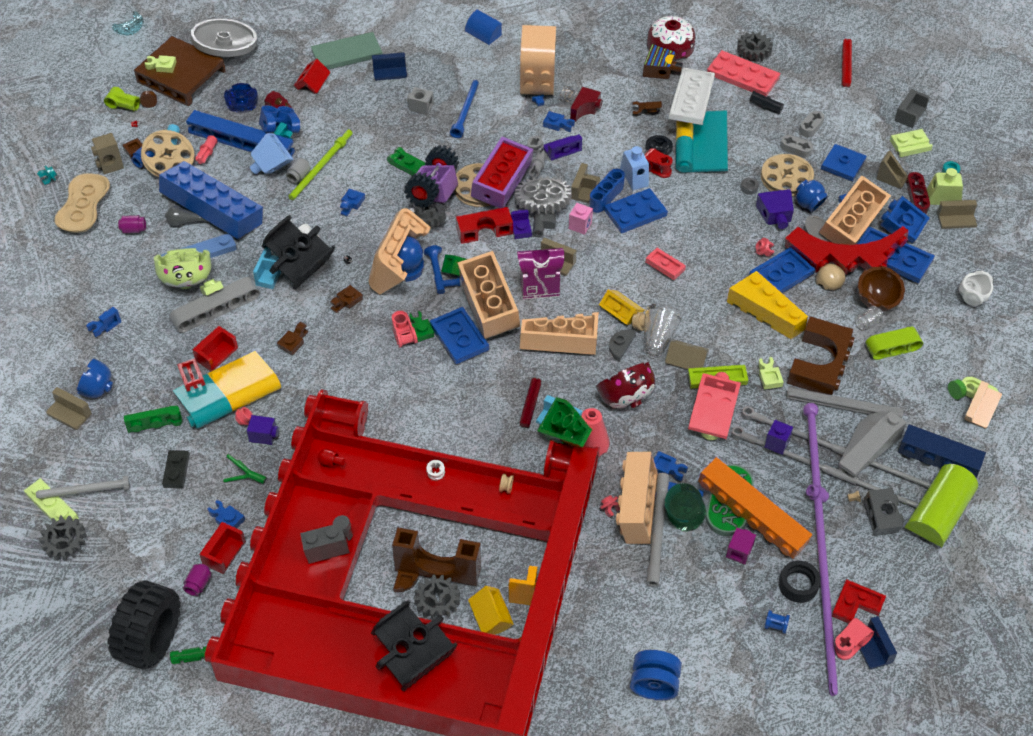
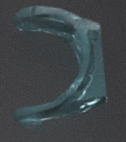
M134 11L133 19L122 24L114 23L112 24V29L118 34L133 35L141 29L144 20L137 11Z

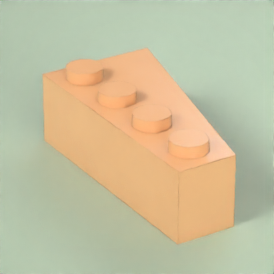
M599 312L592 313V316H583V314H575V317L571 318L557 316V318L548 320L547 317L522 319L520 349L596 355Z

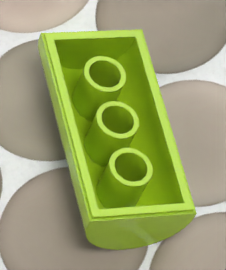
M956 464L942 466L906 523L905 528L942 548L978 489L976 477L966 468Z

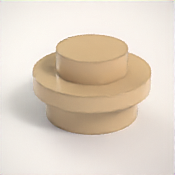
M638 312L633 315L632 325L634 329L643 331L647 326L648 320L643 312Z

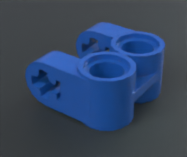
M268 105L261 107L259 125L264 132H274L276 126L278 127L282 122L287 124L289 131L299 133L300 120L292 108L280 106L277 109Z

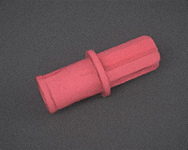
M208 136L205 143L200 146V151L195 158L198 164L205 163L208 156L212 155L213 148L217 144L216 137Z

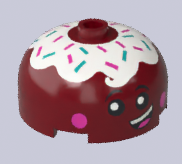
M662 17L656 20L648 31L647 47L650 49L653 44L674 51L676 53L675 59L683 57L686 59L691 56L695 49L696 34L694 28L687 20L681 17Z
M643 362L618 372L610 380L607 378L596 385V389L603 402L612 408L620 409L628 406L635 408L642 404L641 400L652 393L655 387V375L649 362L645 364Z

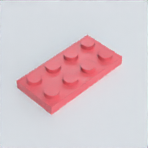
M723 50L707 68V72L715 73L714 77L747 91L751 90L750 92L755 91L764 96L769 94L781 74Z

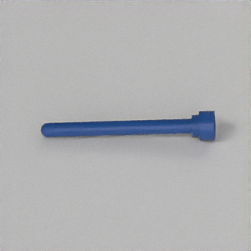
M477 80L472 82L458 121L450 129V135L454 138H461L463 136V124L479 84Z

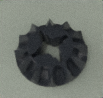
M654 135L647 139L646 150L653 148L668 155L669 152H672L673 143L666 136Z

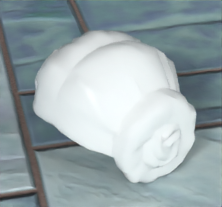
M984 271L969 273L962 279L959 293L967 304L972 306L981 305L991 296L993 278Z

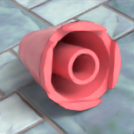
M588 408L583 411L581 416L592 428V432L584 446L600 447V458V455L608 451L610 441L600 411Z

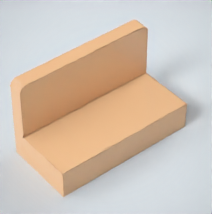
M981 381L964 420L986 429L1002 393L988 388L989 383Z

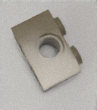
M112 133L92 139L94 146L91 147L94 157L97 156L94 160L97 168H101L104 175L124 168L117 142Z

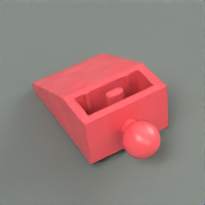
M718 372L715 376L703 373L688 429L727 439L741 383L729 380V376L725 372Z

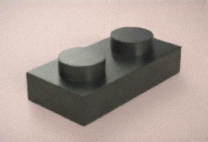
M168 451L162 481L163 488L184 489L190 456L189 451Z

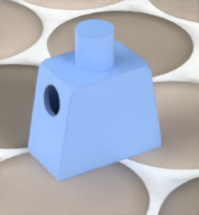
M267 133L251 152L255 162L250 166V169L254 174H258L261 170L264 173L271 174L294 159L275 134Z
M635 146L630 150L624 151L620 168L624 171L625 178L631 189L636 190L648 187L649 163L642 152V148Z

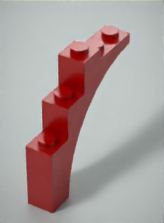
M902 226L893 234L880 240L865 244L847 245L821 240L797 227L785 237V247L787 249L791 247L815 269V273L830 262L839 266L846 275L849 271L853 272L858 265L865 271L872 267H888V258L894 254L899 246H904L908 241L909 230Z

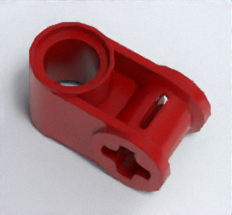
M649 149L644 154L649 163V172L661 178L670 177L672 174V169L670 168L673 163L672 157L656 149Z

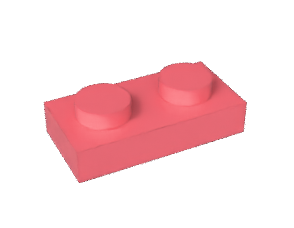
M659 248L653 250L646 257L645 263L672 280L680 276L686 268V265Z

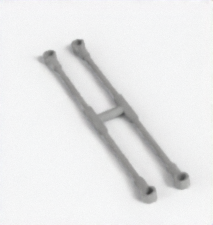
M746 406L742 410V418L745 420L753 419L770 425L774 422L766 416L754 412L752 407ZM736 426L732 429L731 436L734 440L743 439L753 444L765 446L764 441L744 432L742 427ZM793 429L792 434L809 440L808 434ZM817 438V444L830 448L831 451L841 455L844 454L846 448ZM785 450L784 455L811 465V460ZM873 461L870 464L927 488L931 485L928 482ZM819 464L822 472L854 485L858 484L870 490L881 489L859 480L858 477L845 473L846 471L840 466L838 469H835L825 464ZM898 496L900 502L915 508L918 506V503Z

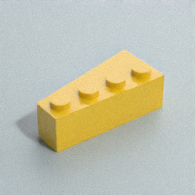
M757 271L729 288L727 303L735 304L740 307L741 311L753 314L758 321L770 324L772 329L784 336L793 339L805 331L808 316Z

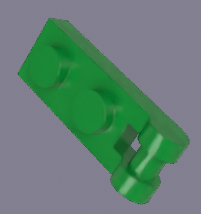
M397 147L394 150V154H390L387 157L389 164L411 176L417 173L421 166H425V162L406 153L401 147Z
M178 406L124 415V422L128 433L171 424L173 426H180L183 423V419Z

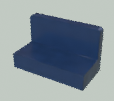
M405 52L372 55L375 81L407 78Z
M879 616L870 618L868 627L874 631V635L860 649V652L868 668L872 670L892 664L896 658L897 651Z

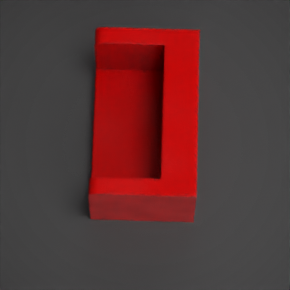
M218 326L192 350L196 361L209 371H213L238 349V345L233 334Z
M221 522L199 554L202 564L224 574L246 542L243 531Z

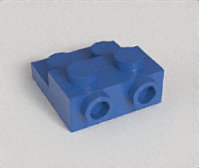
M903 196L897 201L894 199L888 206L890 211L887 210L880 218L883 220L881 226L891 234L902 226L908 229L907 238L911 243L916 241L930 219L929 216Z

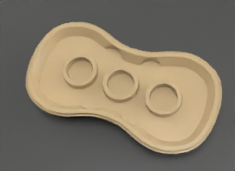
M87 173L73 178L68 186V200L55 215L57 227L74 233L88 231L96 221L97 204L106 195L110 187L107 177Z

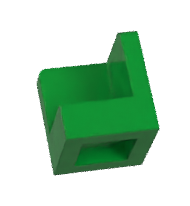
M445 254L441 272L460 276L458 262L467 259Z

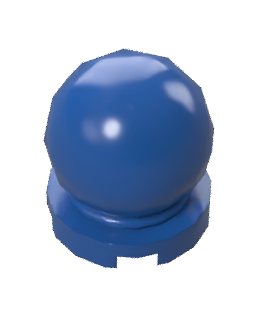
M407 235L397 256L404 261L401 264L403 272L408 273L405 278L406 282H410L422 275L424 260L422 258L423 249L420 242L414 237Z

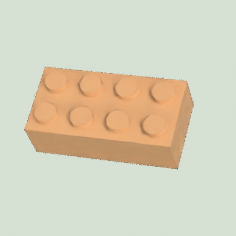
M861 176L825 222L819 233L836 244H856L891 195L864 176Z
M627 452L626 460H623V472L625 473L624 477H621L620 482L622 495H619L618 498L620 513L616 515V523L620 525V534L624 536L626 544H651L658 472L651 452Z

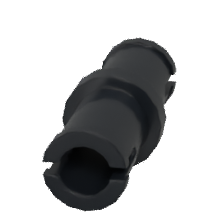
M755 91L752 92L749 101L762 105V108L771 109L779 114L784 107L783 103L771 99V96L766 97Z

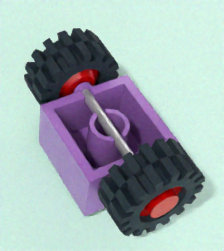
M438 145L429 152L425 158V166H421L404 187V193L407 194V199L410 198V203L414 201L415 206L420 204V207L423 208L424 205L428 207L433 202L443 203L448 200L458 185L455 170L458 167L459 161L457 160L459 158L455 156V151L451 152L452 148L446 149L447 146L443 145L441 147V145Z

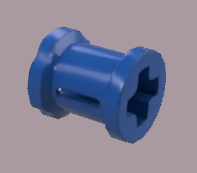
M769 610L765 629L773 628L786 634L790 615L782 616Z

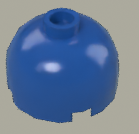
M92 359L87 366L90 369L81 376L77 387V394L87 398H98L104 392L109 393L113 386L111 381L112 374L106 364L97 359Z

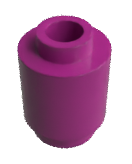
M140 215L122 216L118 221L119 230H122L123 234L146 231V219Z
M201 563L193 565L183 582V590L191 596H198L199 593H202L212 576L210 568Z

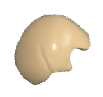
M826 264L819 269L815 279L816 284L823 285L825 290H837L844 284L846 276L839 266Z

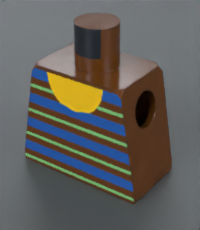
M652 44L644 62L643 77L669 79L672 71L682 72L683 63L675 61L676 53L674 51Z

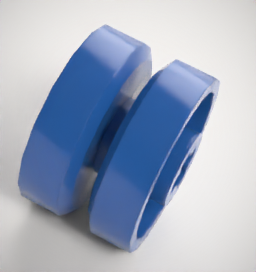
M644 650L638 652L634 656V672L632 673L630 683L631 690L641 697L652 700L675 698L679 691L680 681L678 678L681 674L682 662L675 655L665 651Z

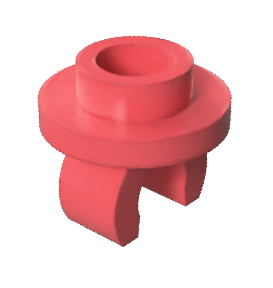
M762 238L756 243L755 248L758 255L770 257L774 253L771 250L774 244L769 242L767 238Z
M609 495L601 500L602 505L600 508H605V513L608 517L614 515L611 511L612 506L615 507L617 512L620 511L618 502H615L618 499L617 496L612 497V495Z

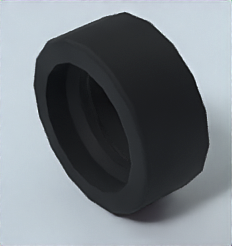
M792 561L785 565L781 571L779 588L781 593L793 602H808L816 596L820 587L821 577L818 570L812 564L806 561ZM802 573L811 580L812 586L808 590H797L791 587L787 578L790 574Z

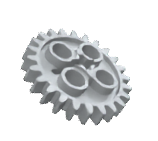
M539 176L538 179L533 177V180L526 179V182H521V185H517V189H515L516 205H519L520 209L530 210L531 214L535 211L538 215L541 212L547 215L549 211L553 214L554 210L560 211V207L566 208V205H569L572 200L570 185H567L566 181L562 182L561 178L556 180V177L550 179L549 176L545 178Z

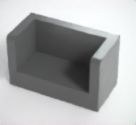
M911 89L898 107L894 121L913 128L927 109L930 97Z

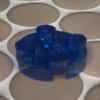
M248 83L234 84L231 89H227L224 92L225 104L232 112L251 111L255 109V105L258 102L257 90Z

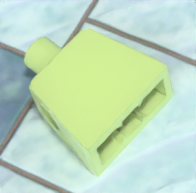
M949 168L946 173L938 172L934 175L927 187L930 205H940L941 201L962 200L961 174L957 173V170Z

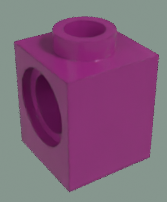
M737 527L728 546L726 558L746 565L754 546L756 534Z

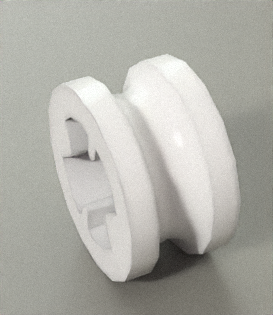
M432 460L427 464V475L430 479L437 481L444 477L445 467L441 461ZM435 467L437 469V467H439L440 472L436 473L435 471V473H433L432 468Z

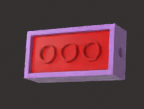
M501 137L473 180L471 197L495 207L504 208L531 165L533 149Z

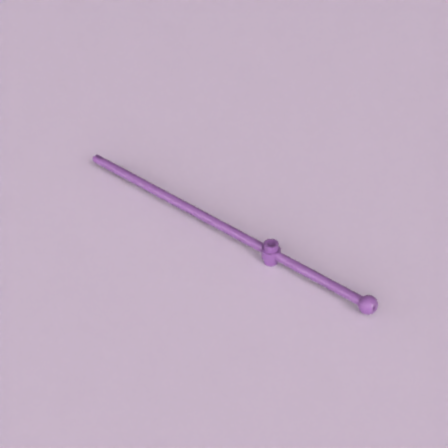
M807 403L803 408V413L808 420L813 484L807 487L806 494L814 501L828 684L829 693L831 696L838 694L822 504L828 500L829 493L821 486L815 420L819 410L816 404Z

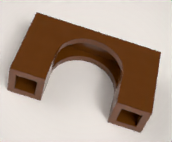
M809 316L802 342L826 349L831 353L834 360L828 364L818 365L795 358L787 384L828 395H833L834 390L838 391L841 382L838 377H843L846 367L843 365V362H847L850 351H847L848 347L852 348L855 337H852L854 329Z
M397 527L392 544L395 571L410 572L431 578L432 575H435L436 579L443 575L444 580L451 578L452 582L477 586L481 571L480 542L460 539L455 556L441 557L431 554L421 547L418 531Z

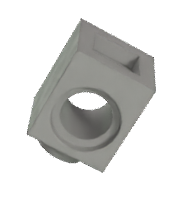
M414 87L407 96L409 110L428 115L434 104L433 91Z

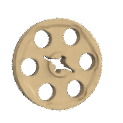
M160 130L150 134L144 140L141 149V159L145 168L153 175L159 177V174L183 161L193 165L194 149L189 140L180 133L171 130ZM160 138L163 143L156 144L153 139ZM178 139L180 144L174 145L171 140ZM152 151L155 156L148 157L145 152ZM187 152L190 157L185 159L181 156V153ZM161 164L165 169L159 171L155 168V165Z
M792 154L772 156L762 166L761 180L770 191L787 190L782 187L787 185L791 189L792 196H796L798 192L796 188L800 185L798 181L807 180L809 182L814 178L812 166L805 159ZM785 161H790V162H792L793 164L788 165V164H785L784 162H785ZM773 165V166H776L777 168H776V169H771V168H769V166ZM799 169H805L807 172H800ZM768 178H774L776 181H769Z
M483 163L467 165L456 173L458 185L454 189V193L460 201L474 207L490 206L486 202L471 197L472 182L477 176L474 171L480 170L484 165ZM460 178H467L468 180L463 182V181H460L459 179H460ZM464 190H467V191H469L470 193H469V194H462L461 192L464 191Z

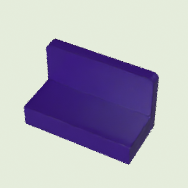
M580 134L572 135L544 144L543 149L552 161L582 151L583 138Z

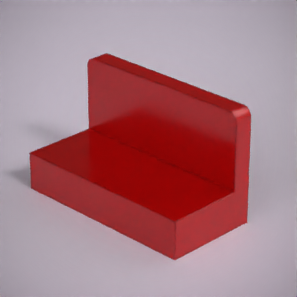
M315 59L307 64L294 86L299 90L306 85L316 94L329 76L330 71L318 59Z

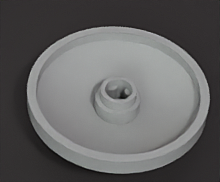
M210 19L202 21L192 28L191 42L198 50L204 53L221 57H234L252 51L257 44V34L253 28L236 20Z

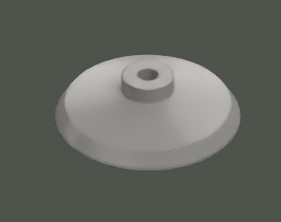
M816 215L808 216L805 221L807 233L821 240L830 241L819 233L826 221Z

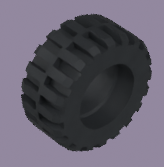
M148 580L139 581L128 589L127 594H124L121 603L116 608L117 611L113 615L112 625L108 632V651L114 660L142 670L152 668V666L158 663V660L164 656V652L170 646L169 643L174 637V632L178 625V617H180L179 608L181 607V602L175 590Z

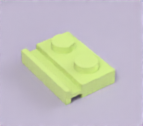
M923 129L891 135L890 142L895 150L899 152L900 157L931 151L933 147L929 143V139Z

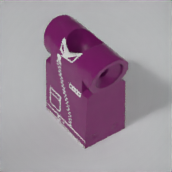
M563 248L517 251L523 300L560 297V270L564 264Z

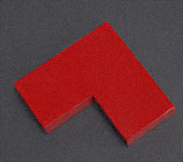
M846 579L832 612V617L849 624L854 619L858 608L879 616L886 595Z

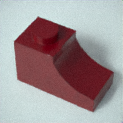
M582 87L570 108V119L577 122L584 115H595L603 103L601 92Z

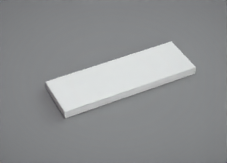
M682 68L669 119L703 125L715 73Z

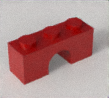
M508 207L456 216V229L461 244L479 241L478 232L482 229L492 230L496 237L512 235L513 220Z

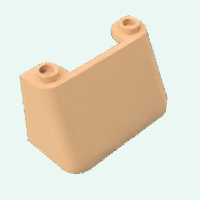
M403 208L396 213L374 256L368 281L370 287L379 295L404 281L408 274L402 271L401 264L404 261L397 256L407 235L416 239L421 235H427L431 228L407 208Z

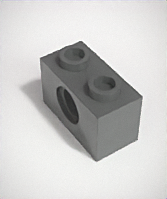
M893 488L868 491L864 500L873 535L898 533L903 527L904 519L903 515L899 513L898 496L894 494ZM881 509H886L889 515L884 514Z

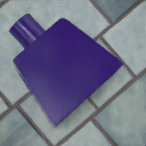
M791 189L758 193L756 207L766 224H777L779 229L788 227L794 212Z

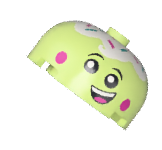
M196 248L167 251V254L162 257L158 254L154 257L156 275L168 286L189 289L191 286L203 282L210 274V252L203 250L202 253L196 251Z

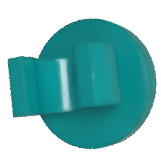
M45 165L44 168L46 170H40L37 175L40 178L46 176L42 180L46 185L50 183L51 178L55 181L57 174L52 167L48 168Z

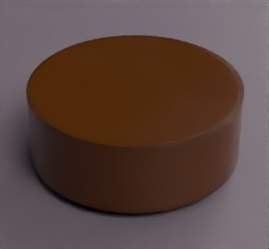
M144 91L140 95L141 105L146 108L154 107L157 104V95L152 91Z

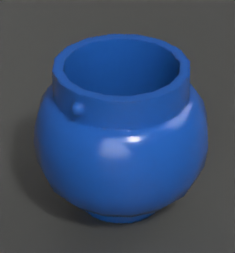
M805 180L796 188L798 191L796 194L798 204L803 208H808L811 212L820 207L828 198L824 186L816 180H810L809 182Z

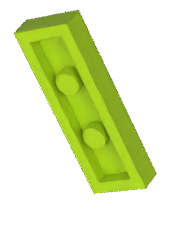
M731 365L688 368L690 389L699 388L703 373L715 376L718 372H725L728 374L729 380L740 382L741 385H747L746 366Z

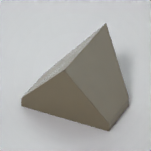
M888 151L881 161L876 179L894 187L902 188L908 175L892 152Z

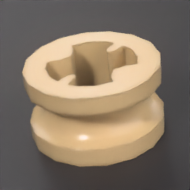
M506 474L502 475L500 492L507 491L510 494L514 476L507 477Z

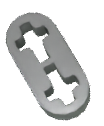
M812 111L802 121L799 130L800 134L805 137L813 136L823 125L824 114L820 111Z
M792 135L782 137L780 145L782 150L804 158L811 155L813 149L811 142Z

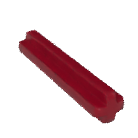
M539 378L531 379L520 418L521 427H530L541 387V379Z

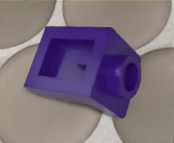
M528 210L512 211L514 239L532 237Z

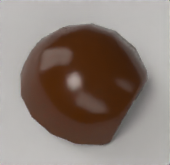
M881 266L864 270L859 277L857 291L860 300L867 307L877 311H888L899 305L903 300L905 287L898 273L891 268Z

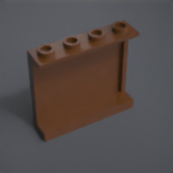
M173 36L150 55L156 59L159 58V55L176 57L177 62L173 73L156 72V68L152 70L146 69L145 62H148L147 59L134 69L137 83L188 107L193 103L191 95L217 70L223 73L226 72L222 58L204 53L194 45Z

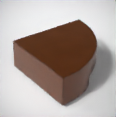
M398 570L393 592L410 590L418 582L419 574Z

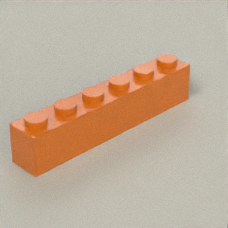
M717 457L701 472L698 482L702 488L714 494L719 502L725 503L730 507L735 515L747 520L751 528L757 529L768 542L774 543L779 547L784 555L794 559L809 543L813 535Z

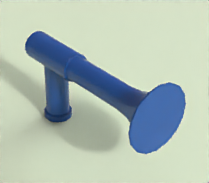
M432 245L424 249V255L431 259L437 293L443 294L445 293L444 287L460 286V279L443 280L438 262V255L442 252V248Z

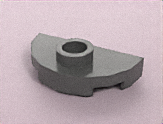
M621 330L611 337L609 349L614 359L620 362L635 338L636 331Z

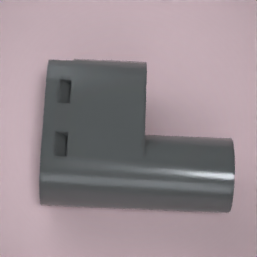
M549 211L547 215L544 212H541L539 215L535 212L533 235L541 237L543 236L544 228H555V212L552 214Z

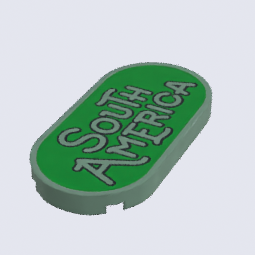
M735 464L727 465L754 486L753 477L746 468ZM710 492L706 522L711 529L722 536L734 535L737 527L744 529L747 520L735 515L730 507L725 503L719 502L716 496Z

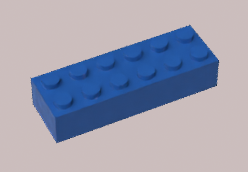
M186 161L159 174L160 193L237 239L262 224L263 206Z

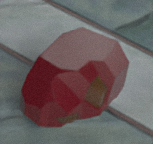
M271 91L264 100L265 106H273L277 109L280 106L292 108L288 100L276 91Z

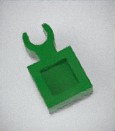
M417 311V318H414L411 313L409 314L418 342L435 337L428 319L422 320V313L420 311Z

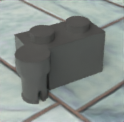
M341 515L336 517L333 525L300 533L303 551L309 564L350 553L346 537L349 541L352 539L353 533L347 516Z

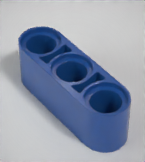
M612 169L591 191L589 207L593 208L594 213L604 211V205L611 203L623 190L625 180L623 170Z

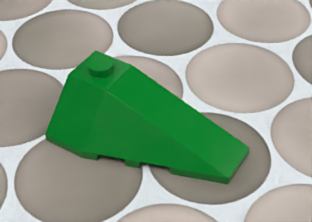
M556 397L537 431L549 440L555 441V443L583 448L592 432V428L569 401Z

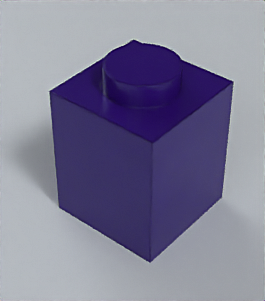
M251 415L247 428L249 442L272 445L274 438H277L279 433V427L276 426L275 418Z
M774 420L767 434L764 448L783 455L790 441L793 427Z

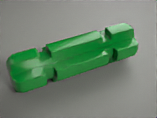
M203 646V649H200V647L182 649V652H179V650L171 651L170 661L172 664L181 663V661L201 660L203 657L205 659L207 646Z

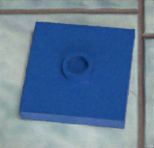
M834 144L821 165V169L853 182L867 156Z

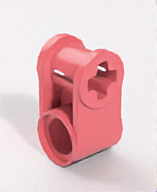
M404 311L394 312L392 314V329L398 347L401 348L403 345L412 342L414 344L418 343L415 329L412 327L408 314Z
M854 618L836 637V656L841 660L851 659L871 640L874 631L858 618Z

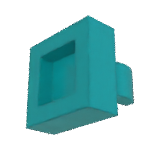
M281 122L273 134L292 139L290 137L293 132L287 129V124Z

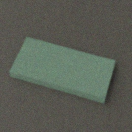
M373 32L311 46L314 58L318 59L328 70L371 60L372 55L383 54Z

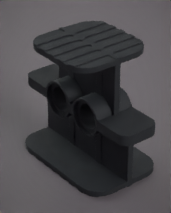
M287 215L269 231L261 247L265 248L267 246L279 258L269 271L274 274L280 270L294 284L293 289L296 290L329 260L335 246L329 247L317 236L321 229L318 225L308 234L302 233L290 221L292 216ZM298 242L304 243L305 246L299 245ZM285 253H289L293 257H288Z
M409 600L404 601L396 609L385 615L384 618H381L371 632L373 636L376 635L390 652L380 659L375 667L381 670L387 666L402 685V691L407 690L424 675L428 674L430 670H433L448 658L457 647V644H452L439 628V625L444 620L441 615H438L425 625L409 607ZM420 632L424 639L417 640L413 633ZM403 645L407 652H398L396 646Z

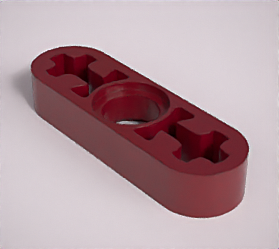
M911 172L906 181L910 201L923 213L927 214L930 200L924 177L919 172ZM919 191L922 195H916L914 192Z

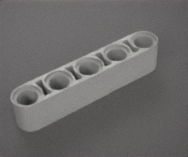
M244 277L224 286L220 290L176 308L170 313L169 318L178 332L184 333L254 301L259 297L260 291L251 278Z

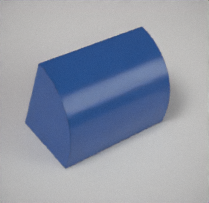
M477 9L469 17L465 26V32L490 45L502 35V23Z

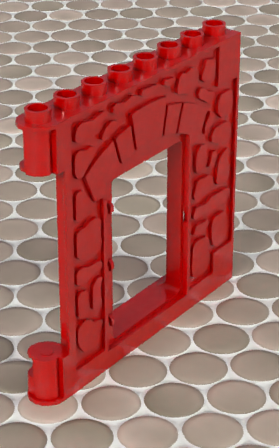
M321 389L317 396L310 394L304 408V416L308 418L304 427L296 426L292 435L291 448L295 450L292 459L284 458L279 467L278 481L281 482L278 493L270 492L266 498L264 514L268 518L265 526H256L253 530L250 550L254 551L251 561L250 563L241 562L238 567L235 584L240 588L236 598H227L223 604L220 622L225 625L220 637L212 636L205 650V661L211 663L216 680L446 736H527L592 490L600 447H571L555 443V441L551 440L546 455L544 474L363 436L368 416V403L361 400L359 402L330 396L328 391ZM323 449L336 451L339 457L345 458L344 466L336 465L330 467L321 464L318 460L319 452ZM432 460L441 461L445 467L444 477L437 481L430 479L427 475V464ZM435 467L432 468V472H440L439 467H437V469ZM503 474H506L507 477L514 476L510 494L507 491H499ZM384 505L547 541L522 636L518 639H512L441 623L439 628L452 644H457V647L448 658L433 670H430L428 674L424 675L410 688L402 691V685L387 666L378 670L375 667L377 662L390 652L376 635L373 636L371 632L379 620L391 611L343 600L376 507ZM341 515L347 516L353 533V537L349 541L346 537L350 553L309 564L303 551L300 533L333 525L336 517ZM418 617L425 625L432 621ZM420 632L413 633L417 640L424 639ZM403 645L396 646L398 652H407Z

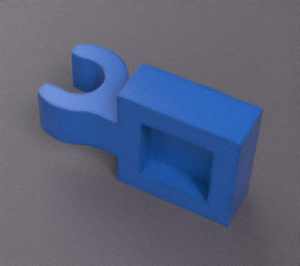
M349 188L341 199L340 208L343 209L341 215L348 216L352 208L358 210L365 200V193Z
M112 307L98 317L99 321L89 322L86 327L89 332L94 329L92 331L93 335L97 337L103 331L108 332L121 323L119 312L115 307Z

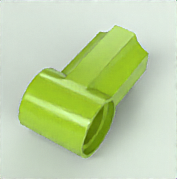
M115 86L112 87L103 99L105 105L111 109H116L119 106L137 111L140 105V97L126 94L121 88Z

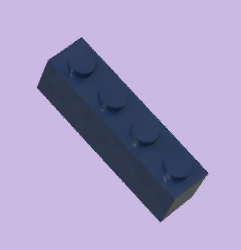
M911 424L907 427L898 453L940 469L946 464L962 466L969 470L976 478L986 455L984 451Z

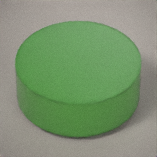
M955 379L949 382L948 391L954 399L958 400L966 396L967 389L961 380Z

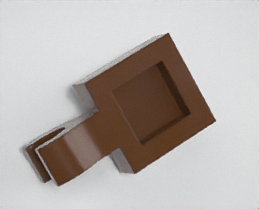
M662 101L632 102V105L636 104L639 107L637 111H632L633 114H639L643 109H647V112H658L657 108H662Z
M349 285L337 293V297L330 301L334 305L331 307V310L338 313L345 306L350 309L363 300V294Z
M299 322L294 332L288 330L277 342L278 348L293 356L304 344L303 337L308 333V330L305 329L307 325Z

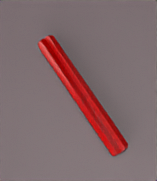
M844 39L842 50V86L850 87L852 81V40Z

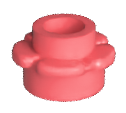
M246 407L237 409L235 413L236 421L240 425H249L251 415H253L252 412Z

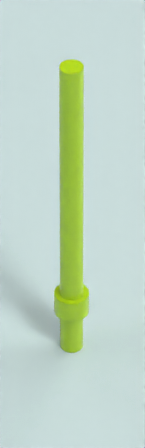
M348 129L341 137L339 136L334 141V145L288 195L290 200H294L334 154L346 145V141L353 134L351 130Z

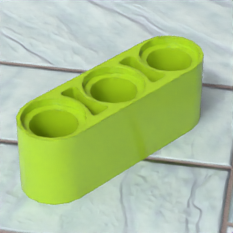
M911 326L873 335L865 341V344L873 359L880 360L914 352L920 349L924 342L916 328Z

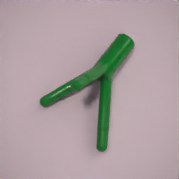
M229 454L226 455L231 462L246 474L223 479L224 483L246 478L262 484L265 483L266 476L251 471L240 460H236Z

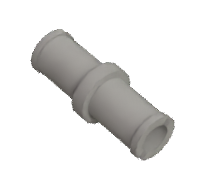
M537 151L535 158L532 159L531 168L529 169L531 177H534L535 173V178L538 177L540 171L544 168V161L546 159L544 151L541 154L540 151Z

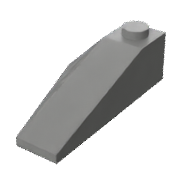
M892 411L869 414L859 422L838 466L855 477L901 439L907 422Z

